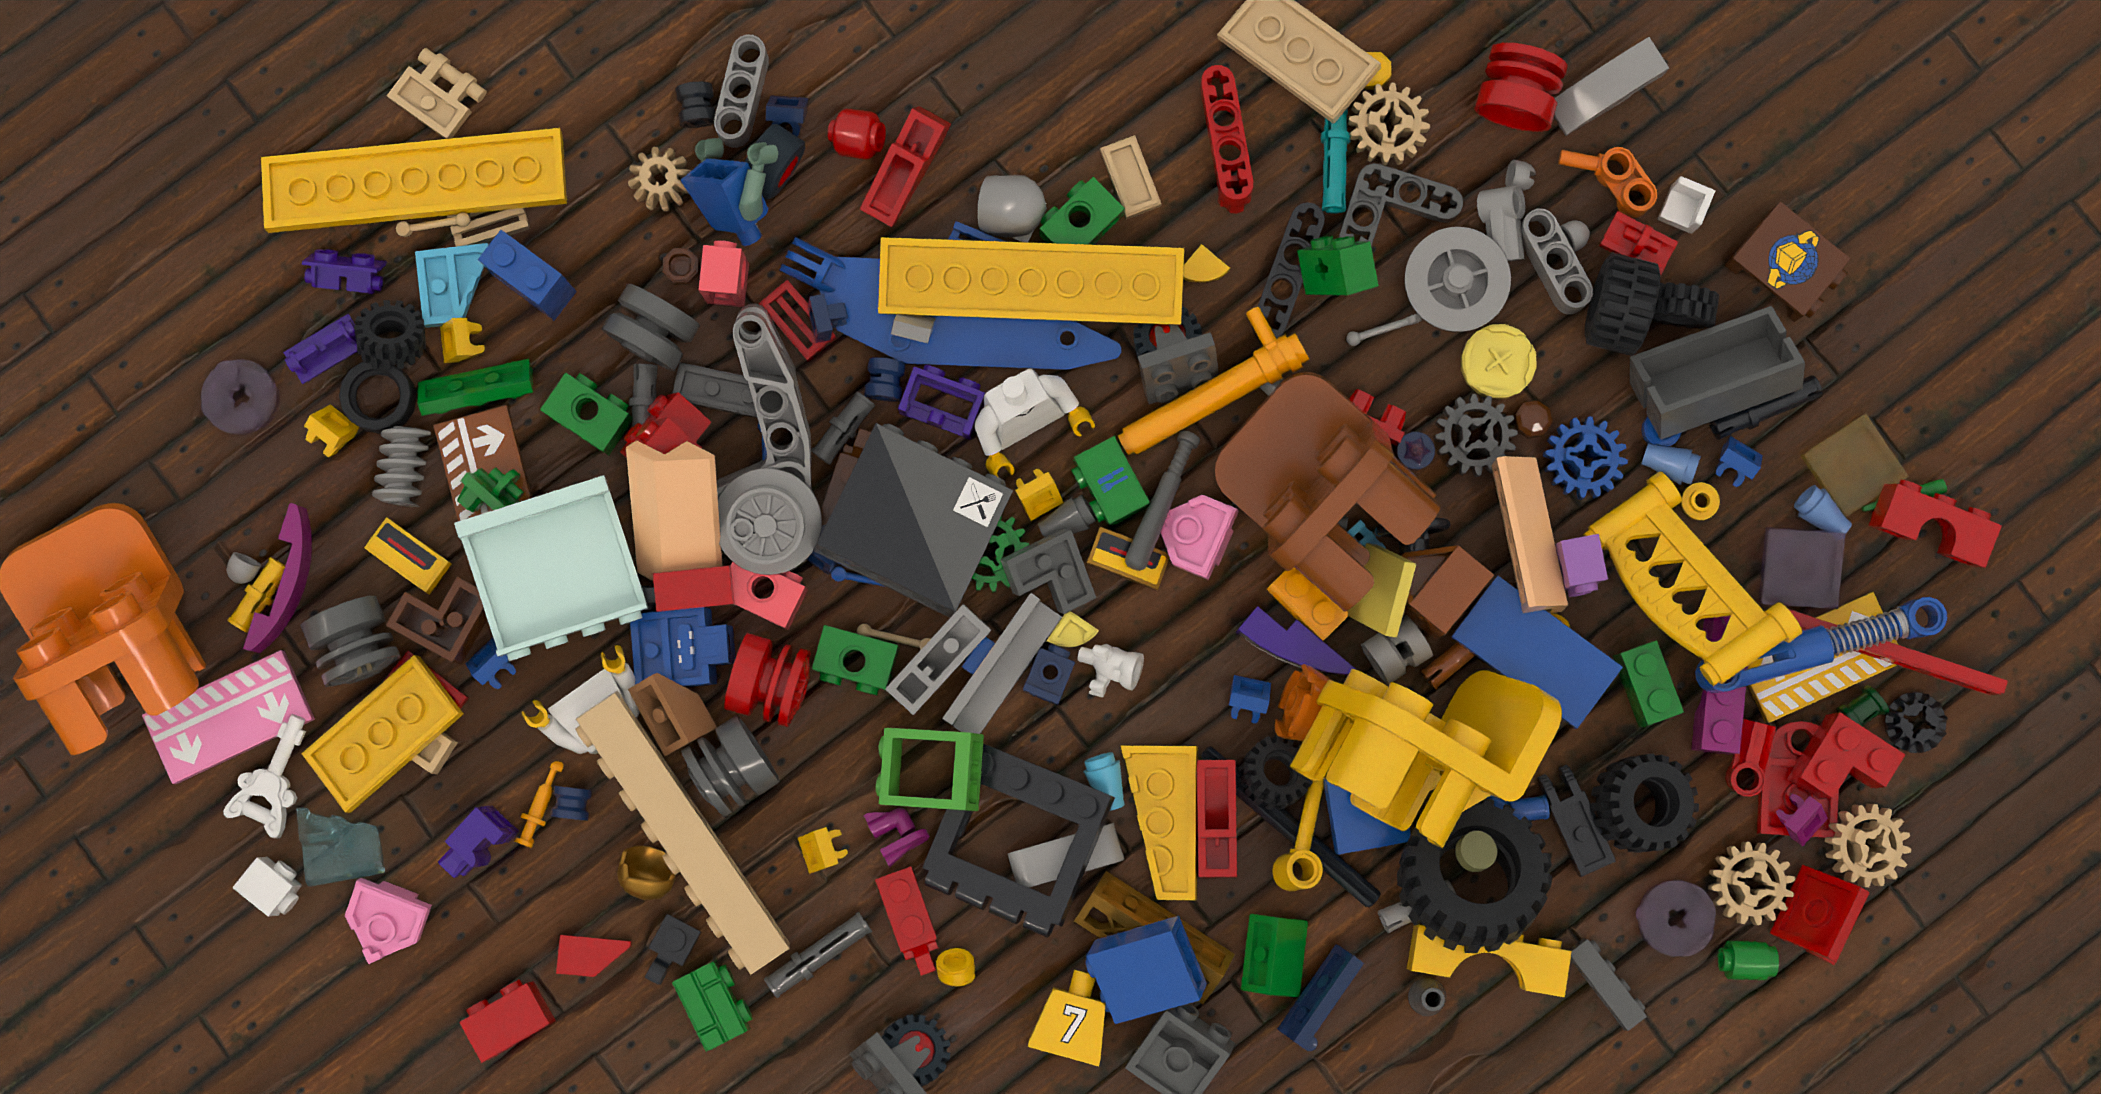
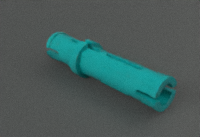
M1348 108L1334 124L1325 118L1324 132L1321 133V143L1324 144L1322 211H1326V213H1342L1346 211L1347 144L1350 143V133L1347 131Z

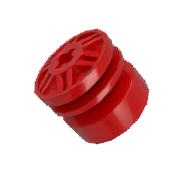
M1498 43L1493 45L1489 54L1491 62L1485 68L1486 75L1492 80L1481 84L1474 110L1486 120L1508 128L1528 132L1549 130L1552 126L1558 104L1551 95L1561 91L1563 86L1561 79L1566 75L1567 63L1556 54L1530 45L1519 43Z
M747 633L743 638L734 661L726 691L724 709L751 716L758 701L763 702V720L771 722L777 707H780L778 725L789 728L806 694L810 678L809 663L811 652L800 648L792 664L790 662L793 647L785 644L778 658L774 659L771 658L772 640Z

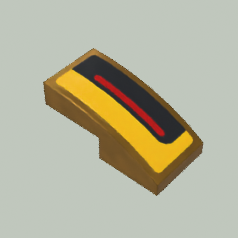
M1100 527L1087 564L1158 591L1170 558L1168 553L1154 548L1146 568L1141 571L1133 570L1125 563V557L1133 539Z

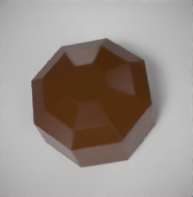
M673 248L663 258V273L674 285H690L699 276V259L688 248Z
M1538 400L1523 403L1513 416L1517 432L1527 439L1543 436L1552 424L1550 408Z

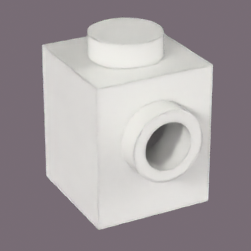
M257 857L233 886V889L269 917L278 916L280 913L285 915L299 899L296 893L302 887V884L294 879L297 873L284 862L278 861L274 863L268 857Z

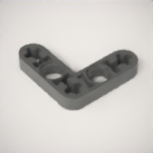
M1373 163L1366 165L1357 177L1338 238L1353 236L1354 234H1346V230L1349 229L1357 235H1368V240L1361 236L1359 241H1370L1372 246L1384 205L1437 222H1450L1458 216L1463 207L1462 195L1451 186L1381 164ZM1373 173L1379 175V182L1390 185L1392 178L1398 181L1392 190V197L1386 196L1389 188L1377 186L1375 191L1368 189L1369 183L1364 178H1370ZM1407 183L1413 184L1419 189L1420 197L1416 202L1407 203L1401 199L1399 188ZM1427 189L1433 191L1431 199L1441 201L1444 196L1450 197V204L1455 206V209L1449 208L1447 213H1442L1440 211L1441 205L1431 201L1428 203L1427 208L1421 207L1427 197ZM1360 207L1369 209L1373 215V222L1365 227L1357 225L1352 218V213L1355 209Z

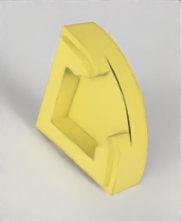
M1069 611L1063 615L1047 639V642L1063 648L1078 647L1093 639L1099 630Z

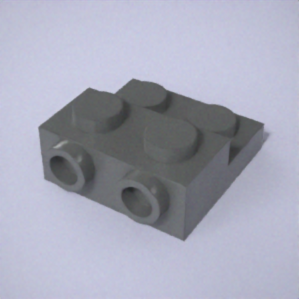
M1189 1003L1162 1011L1145 1039L1127 1062L1125 1069L1161 1094H1202L1231 1055L1235 1042L1230 1040L1231 1033L1223 1025L1212 1023L1210 1026L1198 1018L1199 1011Z

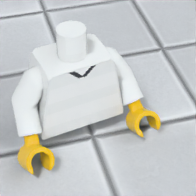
M1027 369L1016 376L1007 378L1002 384L989 390L984 395V408L976 418L975 430L984 454L986 456L989 455L985 465L991 475L997 476V472L1002 466L1005 467L1010 475H1013V465L999 451L1065 415L1064 413H1069L1068 421L1074 433L1079 437L1082 434L1077 426L1081 422L1087 421L1092 428H1095L1089 411L1084 407H1078L1079 401L1061 377L1054 375L1039 376L1033 369Z
M615 646L616 653L619 656L616 660L606 659L605 654L601 652L604 669L549 707L547 710L551 715L547 714L540 701L533 700V704L540 711L535 717H529L522 711V716L526 723L531 727H538L556 745L578 754L586 752L597 754L598 751L594 745L587 747L575 730L579 726L576 720L578 716L617 690L636 718L640 713L628 691L629 688L635 685V676L629 665L625 663L624 652L621 646Z

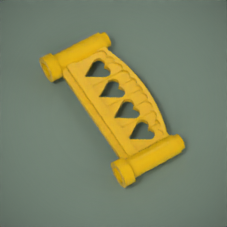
M1659 471L1647 480L1646 487L1590 525L1588 531L1583 535L1599 534L1602 549L1608 550L1622 582L1638 606L1669 637L1704 660V664L1699 668L1712 686H1715L1717 683L1723 684L1782 641L1790 643L1802 634V629L1793 614L1780 602H1777L1764 612L1672 510V508L1682 502V498L1672 481L1663 472ZM1659 537L1652 557L1648 561H1638L1636 559V551L1626 548L1630 540ZM1683 563L1675 584L1670 588L1661 587L1659 585V578L1649 574L1650 569L1656 565ZM1707 589L1699 610L1692 615L1685 614L1682 611V604L1675 603L1672 600L1677 592ZM1731 616L1723 637L1717 642L1707 640L1706 631L1699 630L1696 627L1697 622L1703 618Z

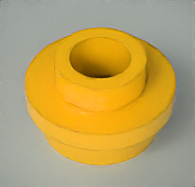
M1694 483L1688 486L1681 496V507L1684 513L1694 520H1706L1712 517L1719 508V495L1715 488L1707 483ZM1698 494L1706 497L1707 505L1705 508L1696 505L1695 497Z

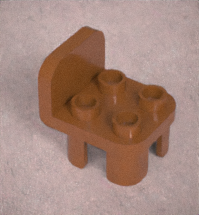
M1299 372L1284 379L1226 442L1216 460L1215 476L1219 488L1233 503L1268 533V555L1286 571L1296 568L1344 612L1356 605L1374 585L1372 573L1364 567L1370 559L1368 549L1338 523L1354 504L1357 503L1405 545L1414 543L1423 534L1441 508L1440 504L1434 499L1437 494L1394 456L1389 435L1329 380L1312 372Z

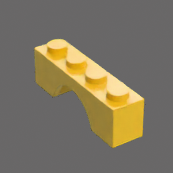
M1418 924L1413 927L1407 969L1450 977L1463 960L1475 955V953H1465L1464 946L1457 945L1454 951L1443 947L1445 940L1438 936L1433 941L1423 934L1426 927ZM1521 934L1519 939L1510 945L1503 943L1499 950L1487 952L1484 946L1479 949L1477 954L1493 953L1506 960L1517 976L1520 989L1565 997L1572 951L1561 949L1562 941L1539 938L1538 945L1524 943V935Z

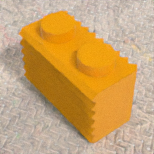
M1296 568L1290 571L1285 570L1267 588L1296 620L1301 622L1322 641L1348 617V611L1344 612Z

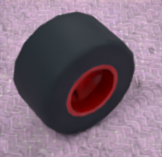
M778 124L771 125L756 142H766L767 145H775L778 149L776 162L764 164L763 173H766L762 195L767 199L775 197L786 185L805 151V142ZM747 156L745 162H748V164H749V166H750V168H751V170H752L753 164H751V162L749 161L748 156Z

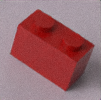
M519 979L500 990L502 998L489 1004L487 999H484L466 1010L469 1017L459 1023L481 1063L494 1058L556 1022L534 981L523 985Z

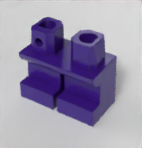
M492 805L476 807L445 840L451 848L438 861V864L453 878H457L460 874L466 876L473 868L490 863L491 854L488 848L492 844L509 843L519 833V830Z

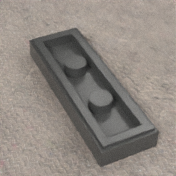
M679 362L673 393L679 392L692 405L758 418L748 381L743 375ZM767 391L761 396L762 404L769 409H776L783 402L781 395L776 391Z

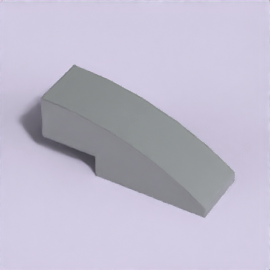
M1648 37L1555 98L1558 104L1554 118L1565 136L1629 99L1635 92L1662 77L1669 67L1650 37Z

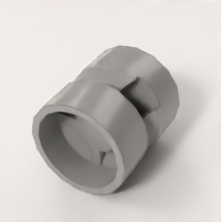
M1407 615L1402 617L1397 638L1378 633L1361 644L1368 661L1387 685L1406 674V666L1410 665L1415 668L1433 656L1425 637ZM1399 643L1404 649L1400 653L1395 647Z

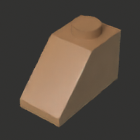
M659 673L649 676L628 689L664 756L671 754L717 728L699 694Z

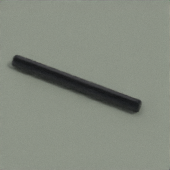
M1211 746L1207 747L1198 757V760H1227ZM1236 768V795L1295 846L1300 822L1285 809L1278 810L1277 806L1272 809H1266V802L1264 801L1260 805L1254 803L1253 801L1256 799V796L1253 793L1249 797L1244 791L1248 788V785H1241L1240 778L1244 774L1240 773V770ZM1313 834L1310 851L1319 857L1323 871L1365 907H1372L1379 899L1380 891Z

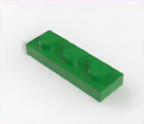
M525 359L418 382V407L421 415L443 414L457 408L480 406L490 401L518 398L524 394L533 393V370L530 360Z

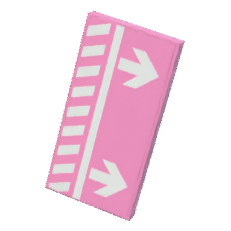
M283 650L198 688L187 699L157 716H151L147 713L142 715L172 784H178L276 738L282 722L288 723L291 714L304 718V724L315 720L288 657Z

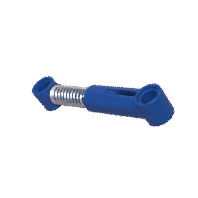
M1931 597L1910 600L1889 611V613L1877 614L1876 617L1871 615L1869 618L1858 619L1856 622L1851 621L1850 624L1845 622L1843 625L1832 626L1830 629L1820 625L1802 630V634L1790 643L1782 641L1760 657L1772 655V663L1741 670L1723 684L1717 683L1715 686H1712L1706 680L1699 668L1704 664L1702 659L1695 671L1696 680L1699 686L1707 692H1728L1832 663L1834 655L1838 657L1840 652L1845 655L1846 651L1852 653L1853 649L1856 651L1860 647L1865 649L1866 645L1871 648L1873 644L1878 646L1879 641L1884 644L1886 640L1891 642L1892 638L1898 640V638L1912 639L1935 635L1945 627L1947 611L1940 601ZM1919 608L1923 609L1928 616V622L1925 627H1921L1916 621L1915 614Z

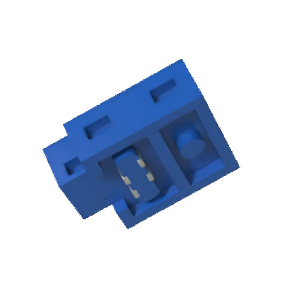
M699 607L641 613L643 618L630 622L635 685L655 673H659L684 687L717 684L716 666L734 664L736 659L733 626L726 624L713 626L710 608Z

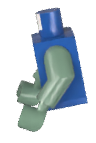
M720 138L701 140L695 146V153L698 159L701 160V163L697 164V167L683 177L681 182L712 228L718 231L736 233L743 246L751 245L761 238L762 234L756 223L768 212V207L762 196L766 173H763L764 164L776 162L778 149L775 145H767L766 142L751 145L747 151L748 159L753 164L751 170L748 162L718 160L724 152L723 142Z

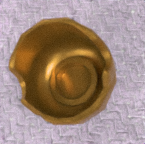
M636 845L626 848L622 852L617 871L619 884L624 888V891L642 900L660 899L671 891L676 875L669 869L662 857L666 852L650 846Z

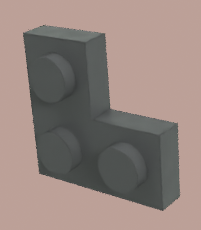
M1063 528L1000 559L1011 590L1015 595L1020 596L1047 582L1058 612L1063 614L1096 598L1071 529Z

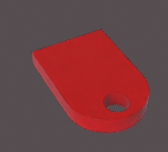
M1798 721L1786 723L1776 728L1765 771L1766 783L1763 790L1758 794L1757 834L1790 836L1785 825L1778 818L1776 811L1780 809L1788 815L1794 814L1798 807L1792 804L1789 797L1795 794L1800 796L1804 802L1811 796L1823 806L1828 817L1812 837H1834L1835 832L1829 827V824L1838 823L1839 790L1833 799L1819 800L1787 779L1803 753L1797 751L1792 746L1791 737L1793 733L1797 730H1803L1811 740L1819 727L1818 725Z

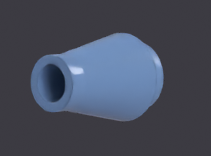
M1648 443L1641 465L1650 467L1656 472H1663L1670 480L1679 485L1682 482L1691 485L1701 456L1693 454V449L1657 446Z
M1816 485L1809 487L1799 496L1794 504V508L1799 511L1798 516L1830 534L1836 540L1843 537L1852 526V523L1844 516L1824 488L1819 489Z

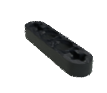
M1302 203L1295 207L1258 304L1266 319L1271 307H1265V301L1274 307L1287 309L1285 314L1278 310L1274 324L1279 326V330L1272 329L1276 339L1281 337L1286 329L1303 283L1300 264L1291 265L1287 263L1284 258V251L1293 245L1302 249L1311 247V244L1304 239L1289 236L1290 232L1298 236L1302 221L1297 219V216L1304 217L1306 212L1313 214L1312 220L1317 223V226L1310 225L1304 239L1313 240L1319 238L1325 217L1321 208L1314 203ZM1278 280L1288 282L1292 287V295L1285 300L1275 298L1271 292V286L1274 282ZM1252 326L1253 334L1255 335V337H1256L1257 339H1259V337L1257 336V334H1256V332H1255V330H1254V328H1253V326Z

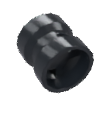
M703 81L688 82L675 88L676 99L682 104V110L678 113L681 127L700 128L714 124L716 110L709 102L714 96L711 83Z

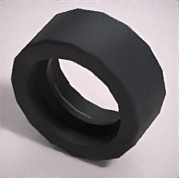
M371 361L368 363L361 362L350 369L341 383L339 393L341 408L348 419L367 432L378 434L394 426L406 424L414 412L417 400L415 386L407 373L401 369L398 370L395 365H391V370H384L383 364H380L377 369L371 366ZM374 375L388 376L395 381L400 392L399 405L395 411L387 417L379 419L370 418L363 414L356 400L357 390L361 383Z

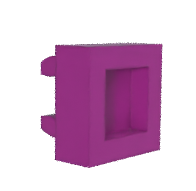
M1792 794L1789 798L1792 804L1798 807L1797 811L1794 814L1788 815L1778 809L1776 813L1780 821L1785 825L1790 837L1803 847L1828 817L1823 806L1811 796L1804 802L1800 796Z

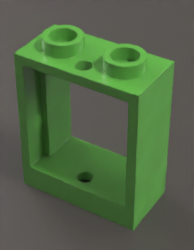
M884 728V736L881 737L879 742V756L882 758L881 774L878 775L876 780V793L879 797V804L978 811L984 735L969 732ZM903 739L956 742L952 800L899 796Z

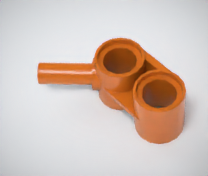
M1614 147L1605 154L1599 153L1598 156L1561 150L1558 164L1594 171L1597 180L1603 186L1608 187L1617 199L1619 212L1631 218H1639L1655 204L1657 189L1628 149ZM1607 161H1618L1623 167V174H1612L1607 167ZM1629 191L1640 192L1644 196L1645 204L1643 206L1634 205L1629 199Z

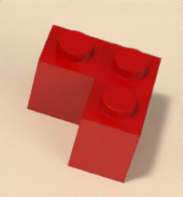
M679 392L666 396L661 394L648 407L647 411L650 415L644 423L641 424L639 422L635 424L625 435L624 440L627 443L620 453L627 458L626 447L635 441H639L663 454L670 452L686 441L702 448L696 441L712 422Z
M1841 712L1827 714L1787 779L1819 800L1833 799L1848 774L1870 788L1886 787L1905 754Z

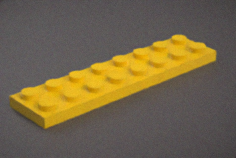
M560 128L261 157L264 229L268 233L457 215L461 212L477 213L567 204L563 135Z
M881 237L878 313L1181 325L1184 248Z

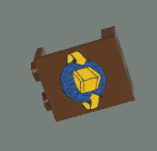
M1780 201L1768 212L1724 266L1734 274L1745 270L1794 310L1789 319L1796 322L1804 315L1811 318L1824 303V300L1820 298L1827 287L1834 290L1848 274L1843 268L1851 258Z

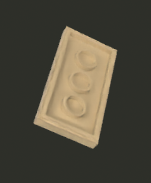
M1246 0L1217 34L1221 42L1333 124L1381 69L1379 61L1295 0Z

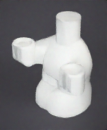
M1108 644L1095 645L1093 649L1081 647L1078 653V661L1093 665L1097 673L1096 680L1090 682L1089 688L1091 691H1089V694L1104 697L1110 680L1119 682L1124 688L1132 691L1140 678L1144 655L1137 652H1127Z

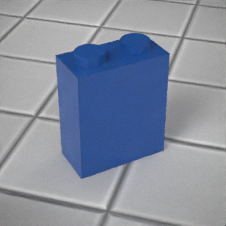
M503 230L498 232L478 258V261L495 278L553 321H555L577 292L561 273Z
M1179 915L1096 939L1086 955L1088 973L1092 978H1096L1101 990V1002L1106 1003L1105 1011L1110 1012L1115 1024L1199 1001L1207 985Z

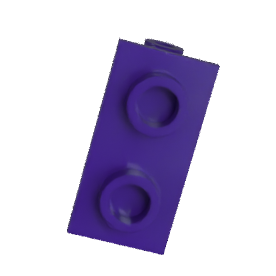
M318 249L302 261V265L311 266V268H307L305 271V282L311 283L314 288L339 290L341 289L342 276L347 277L346 291L374 294L375 291L382 290L383 277L377 276V272L386 266L387 261L375 260L374 255L356 253L352 254V257L338 256V252L335 250Z
M349 314L283 352L286 356L285 362L292 372L295 371L302 384L358 352L354 328L355 323Z

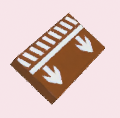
M507 405L433 425L458 521L493 511L486 503H483L478 511L471 512L457 502L465 486L460 480L467 472L474 473L479 468H482L489 474L496 467L504 475L510 470L515 469L520 473V478L516 485L524 491L519 501L532 498L513 421Z

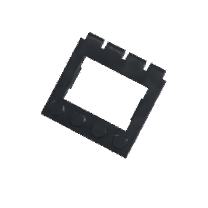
M983 744L980 787L981 784L1077 823L1079 824L1078 830L1057 876L1053 891L1050 896H1047L953 856L952 854L959 838L963 837L973 811L946 809L922 867L929 870L925 879V886L946 895H951L956 883H959L955 893L956 899L984 910L990 897H992L993 900L989 907V913L1017 925L1025 911L1027 915L1023 922V928L1048 938L1055 925L1062 927L1115 797Z

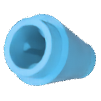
M1113 752L1100 754L1085 760L1086 770L1083 772L1091 788L1115 797L1110 811L1123 807L1125 803L1123 800L1120 760H1115Z

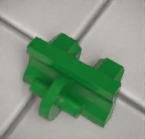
M496 467L489 474L482 468H479L474 473L467 472L460 480L465 486L457 502L471 512L478 511L483 503H486L492 510L518 503L524 494V491L516 485L520 478V473L512 469L504 475Z

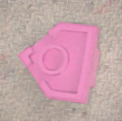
M1200 495L1189 500L1188 503L1169 510L1161 530V535L1172 564L1175 567L1209 580L1215 564L1219 566L1234 531L1231 528L1239 512L1238 509L1205 495Z
M360 878L356 881L345 918L351 930L354 929L363 947L362 952L368 964L382 959L384 956L417 943L421 938L432 905L418 900L419 894L386 881L376 884Z

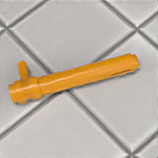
M1260 307L1249 310L1246 315L1263 347L1255 350L1251 358L1122 428L1123 433L1119 434L1118 438L1128 455L1133 452L1139 454L1264 384L1269 383L1272 385L1283 379L1282 375L1290 370L1294 373L1303 368L1302 364L1310 359L1297 335L1294 333L1286 337L1284 334L1276 339Z

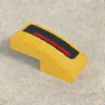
M387 517L364 547L429 595L452 565V563Z

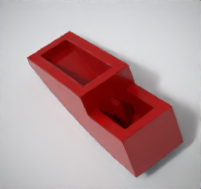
M920 106L912 108L896 142L891 144L860 210L890 227H894L933 161L951 123Z
M1197 760L1198 877L1237 878L1235 760Z

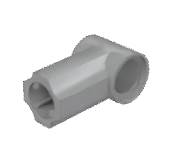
M1514 185L1480 191L1477 198V209L1480 219L1486 224L1487 236L1498 244L1505 254L1507 261L1524 259L1520 221L1525 214V198L1520 186Z

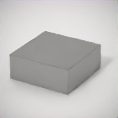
M897 314L891 334L928 344L936 318L923 315Z

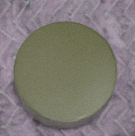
M1472 831L1458 840L1455 848L1456 858L1466 870L1480 872L1495 862L1497 847L1492 837L1487 833Z

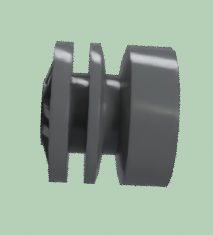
M365 596L336 605L312 616L300 625L310 650L329 648L330 652L315 662L318 670L333 668L321 676L325 687H333L345 683L352 684L380 673L385 667L401 658L397 647L383 648L394 640L391 632L374 635L372 633L374 629L386 621L376 596Z
M738 715L715 728L721 746L715 749L704 737L698 739L699 746L705 755L701 758L690 745L681 750L687 763L688 773L698 791L725 818L733 813L732 806L726 797L729 794L742 807L747 804L741 789L743 785L747 784L753 792L761 795L781 782L763 749Z

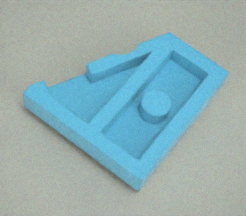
M488 243L415 251L422 319H424L425 328L441 326L452 318H466L484 270V266L478 261V258L488 247Z

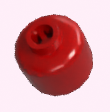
M846 108L839 112L835 120L833 119L829 123L828 140L833 142L834 150L840 156L869 160L884 147L886 128L874 112Z

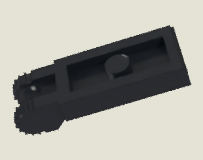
M1566 764L1559 768V776L1570 794L1569 797L1559 800L1554 785L1547 775L1544 774L1537 777V781L1542 794L1547 797L1550 815L1577 875L1582 877L1616 862V859L1608 842L1601 835L1603 833L1601 827L1597 828L1594 820L1597 818L1595 813L1591 812V805L1585 791H1581L1572 770Z

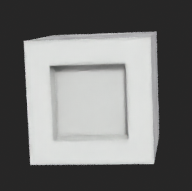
M1679 177L1671 185L1657 220L1692 234L1702 225L1716 190L1687 178Z

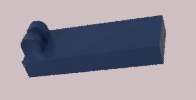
M1336 944L1277 1029L1305 1050H1315L1318 1045V1041L1314 1037L1315 1033L1364 963Z

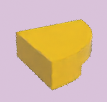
M1201 244L1184 264L1183 279L1199 283L1215 281L1226 275L1230 271V267Z

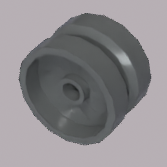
M627 284L618 301L624 310L636 318L632 319L622 313H610L601 330L619 342L623 348L650 363L653 362L667 370L675 371L683 357V353L676 344L666 337L669 336L684 343L691 342L700 328V324L654 294L633 284Z

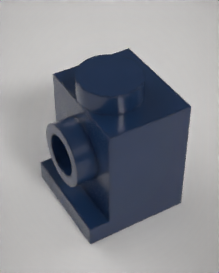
M1051 644L1048 650L1040 648L1024 685L1023 692L1058 706L1075 665L1074 661L1069 660L1071 652ZM1052 665L1057 668L1058 675L1055 679L1048 680L1044 677L1043 670L1046 666Z

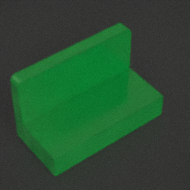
M1259 914L1249 915L1241 983L1242 991L1275 996L1299 997L1308 928L1306 920Z

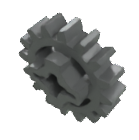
M1472 394L1469 397L1468 404L1459 397L1455 400L1456 410L1449 406H1446L1443 410L1444 415L1448 419H1438L1435 423L1438 428L1443 430L1433 437V441L1443 442V447L1437 451L1438 456L1448 454L1450 458L1446 466L1449 468L1455 463L1459 464V474L1462 476L1471 468L1474 477H1479L1483 467L1492 474L1491 465L1495 459L1506 456L1504 451L1513 452L1516 448L1514 444L1508 442L1510 438L1518 434L1517 430L1508 429L1507 426L1514 420L1513 415L1502 416L1501 412L1505 407L1503 403L1496 408L1492 407L1491 396H1487L1482 403H1478L1477 395ZM1476 411L1485 415L1482 418H1470L1467 414L1464 415V413ZM1485 424L1486 426L1481 431L1482 434L1479 437L1480 440L1465 447L1471 435L1470 431H1474L1476 428L1479 429ZM1495 424L1500 434L1499 442L1493 436V426ZM1452 426L1458 437V445L1454 447L1451 440ZM1469 453H1480L1483 457L1486 456L1487 458L1472 460L1466 458Z

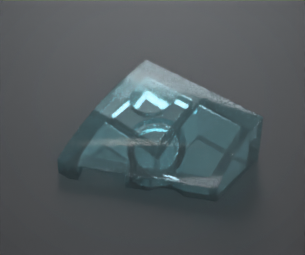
M296 808L299 841L303 850L305 881L308 887L385 873L377 826L362 822L352 824L343 817L331 815V818L312 814L308 808Z

